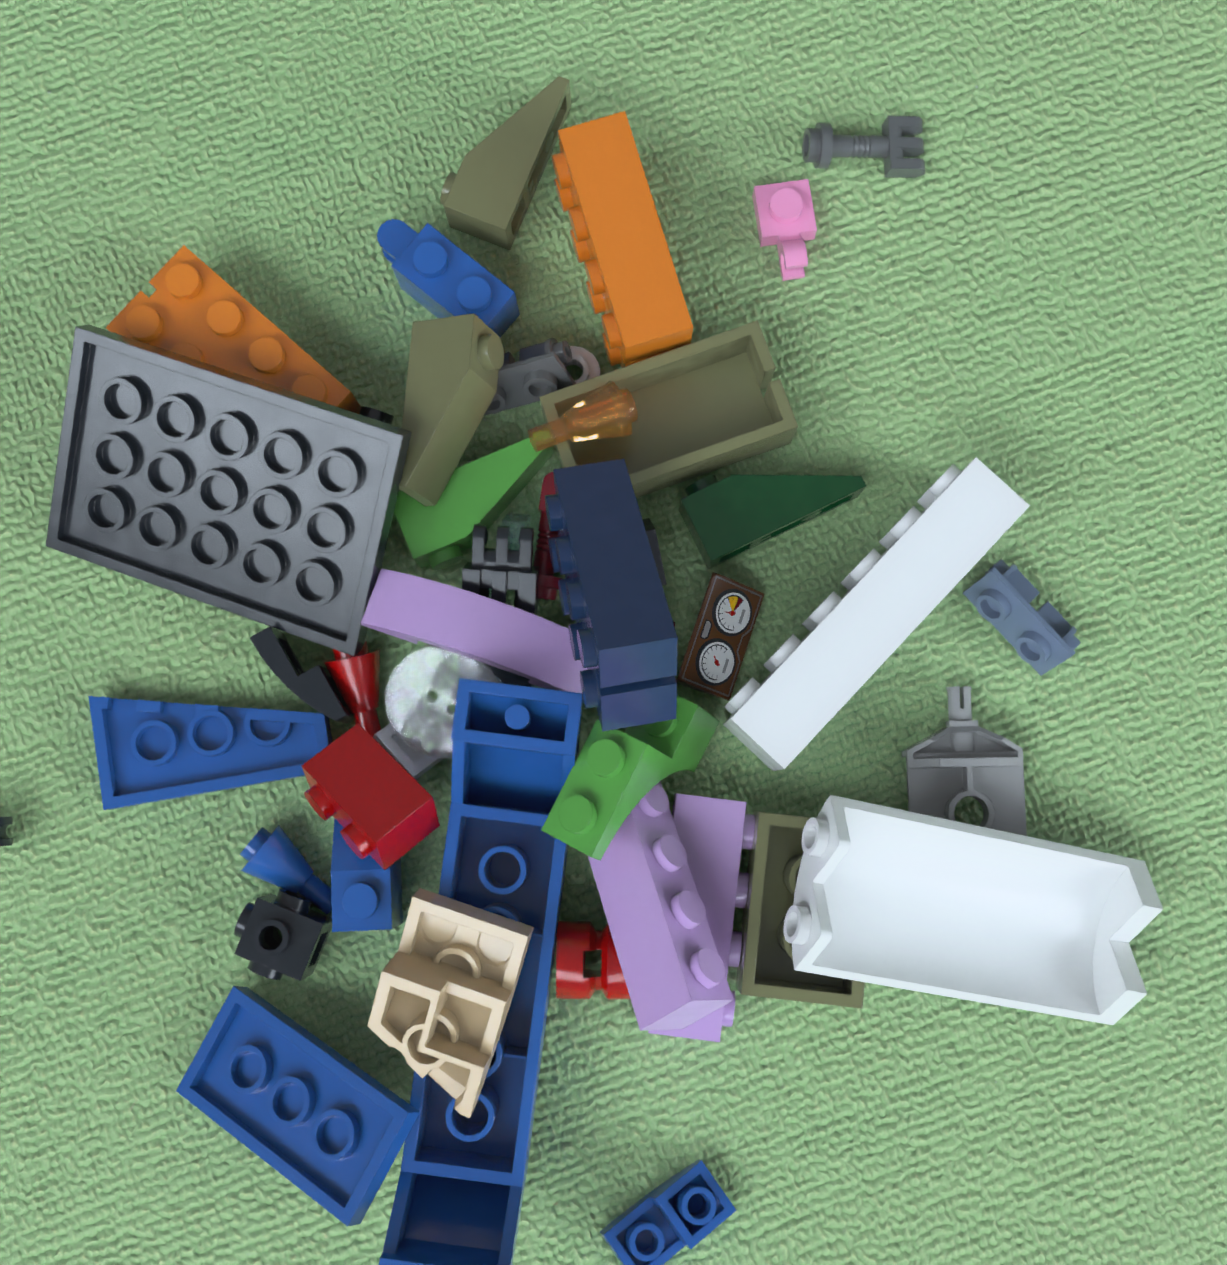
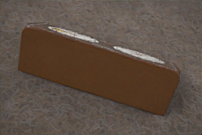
M712 573L677 677V684L730 701L765 595L764 593L726 576Z

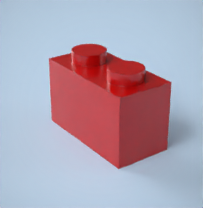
M359 723L301 765L310 787L304 792V795L312 808L325 821L333 816L344 827L340 833L352 851L361 859L370 855L384 870L440 826L433 797Z

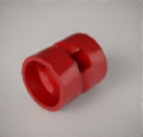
M558 921L556 946L557 999H590L596 990H602L607 1000H631L608 923L603 930H596L591 921ZM602 950L601 970L585 969V951Z

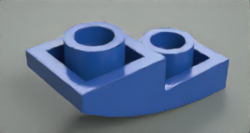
M698 1159L628 1208L604 1227L600 1233L622 1265H663L684 1246L692 1249L731 1216L736 1209L702 1160Z

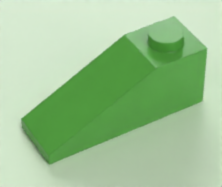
M547 430L455 468L442 495L434 506H424L403 491L398 492L394 513L412 557L421 568L431 565L432 570H439L449 567L464 558L462 551L472 547L474 524L487 525V529H489L554 454L552 441Z

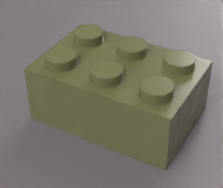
M753 811V815H755V828L752 849L749 850L747 873L749 874L746 906L743 908L741 927L742 947L736 976L737 989L741 995L863 1008L865 982L794 970L792 943H788L784 937V920L787 911L793 905L797 876L804 853L801 844L802 833L810 817Z

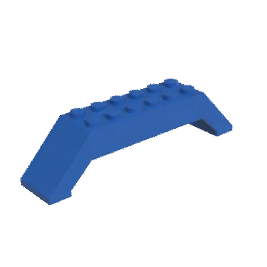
M459 678L451 734V805L438 894L534 927L495 1053L471 1117L462 1116L454 1109L455 1099L429 1075L421 1078L414 1071L410 1105L420 1111L404 1142L401 1172L379 1265H513L528 1168L557 940V927L560 917L569 846L541 831L578 758L583 703L582 693Z

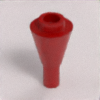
M365 641L362 650L355 656L333 649L335 659L326 661L324 664L350 713H354L356 724L359 723L373 737L381 730L376 709L379 707L380 649L369 651L367 641Z

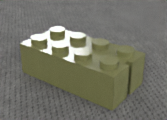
M758 320L539 397L542 413L562 468L625 459L636 498L791 444L798 428L781 380L772 381L776 367ZM767 388L765 396L763 398L761 390Z

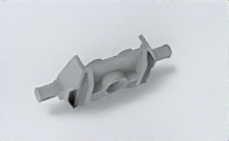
M971 686L946 687L949 721H946V727L902 751V757H906L908 811L955 821V806L958 801L970 796L975 798L983 808V820L979 826L1027 836L1023 748L1005 737L979 727L978 720H972Z

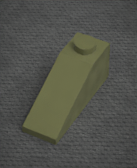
M560 76L557 77L464 156L457 174L454 172L449 173L442 188L440 202L444 207L450 228L511 250L558 139V130L562 129L570 111V80Z
M474 313L413 322L402 419V429L412 433L399 489L424 506H434L437 504L497 392L498 372L504 363V349L501 338Z

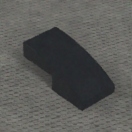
M269 626L250 637L260 656L273 673L302 701L335 721L348 724L355 719L354 713H350L328 669L317 665L305 672L283 632Z

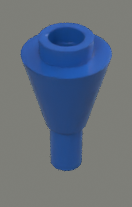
M280 825L272 833L262 827L240 853L248 861L241 871L282 889L295 893L298 892L313 901L312 904L327 915L332 910L331 888L312 874L314 870Z

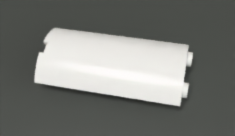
M834 795L828 797L817 818L812 817L806 822L801 840L804 853L797 876L794 901L787 911L784 920V937L788 943H792L794 970L1114 1025L1147 995L1129 942L1163 910L1145 861Z

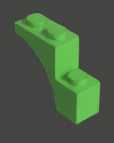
M678 695L676 719L627 727L625 732L618 729L602 732L600 721L596 720L541 831L601 861L606 849L624 820L655 785L675 772L683 770L695 772L720 721L699 705Z

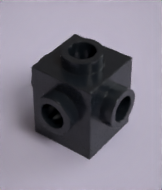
M279 889L277 896L268 894L257 897L255 904L247 903L239 916L234 935L240 937V941L234 954L250 960L247 968L260 976L281 980L284 974L301 981L314 973L332 928V918L311 910L310 907L313 902L311 899L286 889ZM278 929H279V930L281 931V933H282V939L280 938V936H279V934H278Z

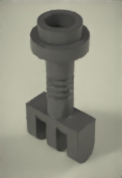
M888 116L882 124V135L869 136L833 134V128L830 123L818 122L815 128L805 129L802 142L803 160L805 163H813L816 169H827L832 157L883 158L885 178L920 177L925 174V161L920 158L903 157H916L923 154L924 141L918 137L902 136H916L922 133V119L917 116Z

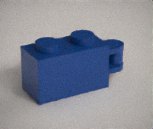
M397 219L388 220L379 227L377 232L379 245L387 261L392 264L391 267L401 289L437 318L474 313L501 338L520 315L515 292L430 224L427 223L419 233L403 221Z

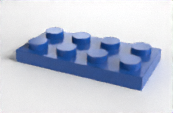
M243 986L232 987L176 1092L347 1227L361 1224L420 1113L416 1108L248 987Z

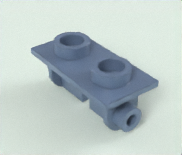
M1000 559L985 572L982 578L966 589L963 594L977 608L979 614L989 621L1016 649L1018 655L1025 662L1029 663L1041 676L1076 653L1074 649L1081 643L1074 635L1077 629L1071 626L1048 601L1036 611L1029 603L1040 592L1024 577L1014 563L1008 566Z

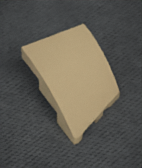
M419 888L412 896L398 952L381 972L367 1026L389 1047L399 1050L405 1057L406 1063L421 1078L429 1075L455 1099L454 1109L460 1115L470 1118L477 1104L495 1053L534 927Z

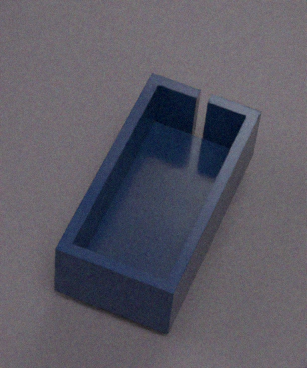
M625 459L553 469L555 494L545 496V506L550 531L558 530V537L548 538L553 572H560L561 575L565 574L566 578L558 580L564 616L570 615L572 620H576V623L569 624V636L574 660H581L583 668H587V670L580 671V683L585 708L597 707L602 732L676 719L677 682L675 676L677 675L678 637Z

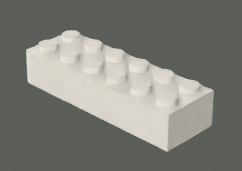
M977 457L962 471L952 464L917 501L924 508V511L921 513L913 506L879 541L887 550L880 555L873 548L844 578L841 584L848 589V592L841 598L833 591L802 623L810 631L802 641L792 634L766 661L763 666L771 674L761 684L752 677L724 706L732 715L723 725L772 771L785 769L1030 506Z

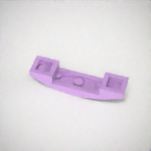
M380 570L361 621L362 626L414 644H418V641L442 648L530 679V684L545 689L582 693L580 671L587 670V668H583L581 660H574L568 628L511 605L451 585L397 571Z

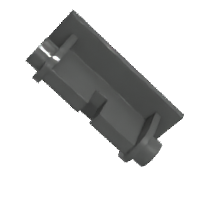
M549 338L543 343L521 348L518 362H515V358L510 352L504 353V363L498 372L497 392L484 416L540 401V396L576 384L564 364L572 362V352L568 342L565 340L558 342L555 338Z

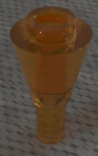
M609 381L564 412L561 418L529 429L528 436L535 452L568 440L576 442L631 436L632 423L638 420L637 408L627 388L619 390L613 381Z

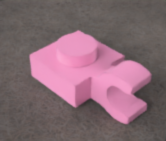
M803 179L754 186L752 198L760 247L777 245L782 281L804 278V267L808 266L807 250L804 241L814 240L817 232L809 180Z

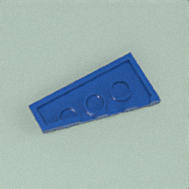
M88 696L103 810H114L304 777L305 774L301 765L333 742L329 717L322 713Z

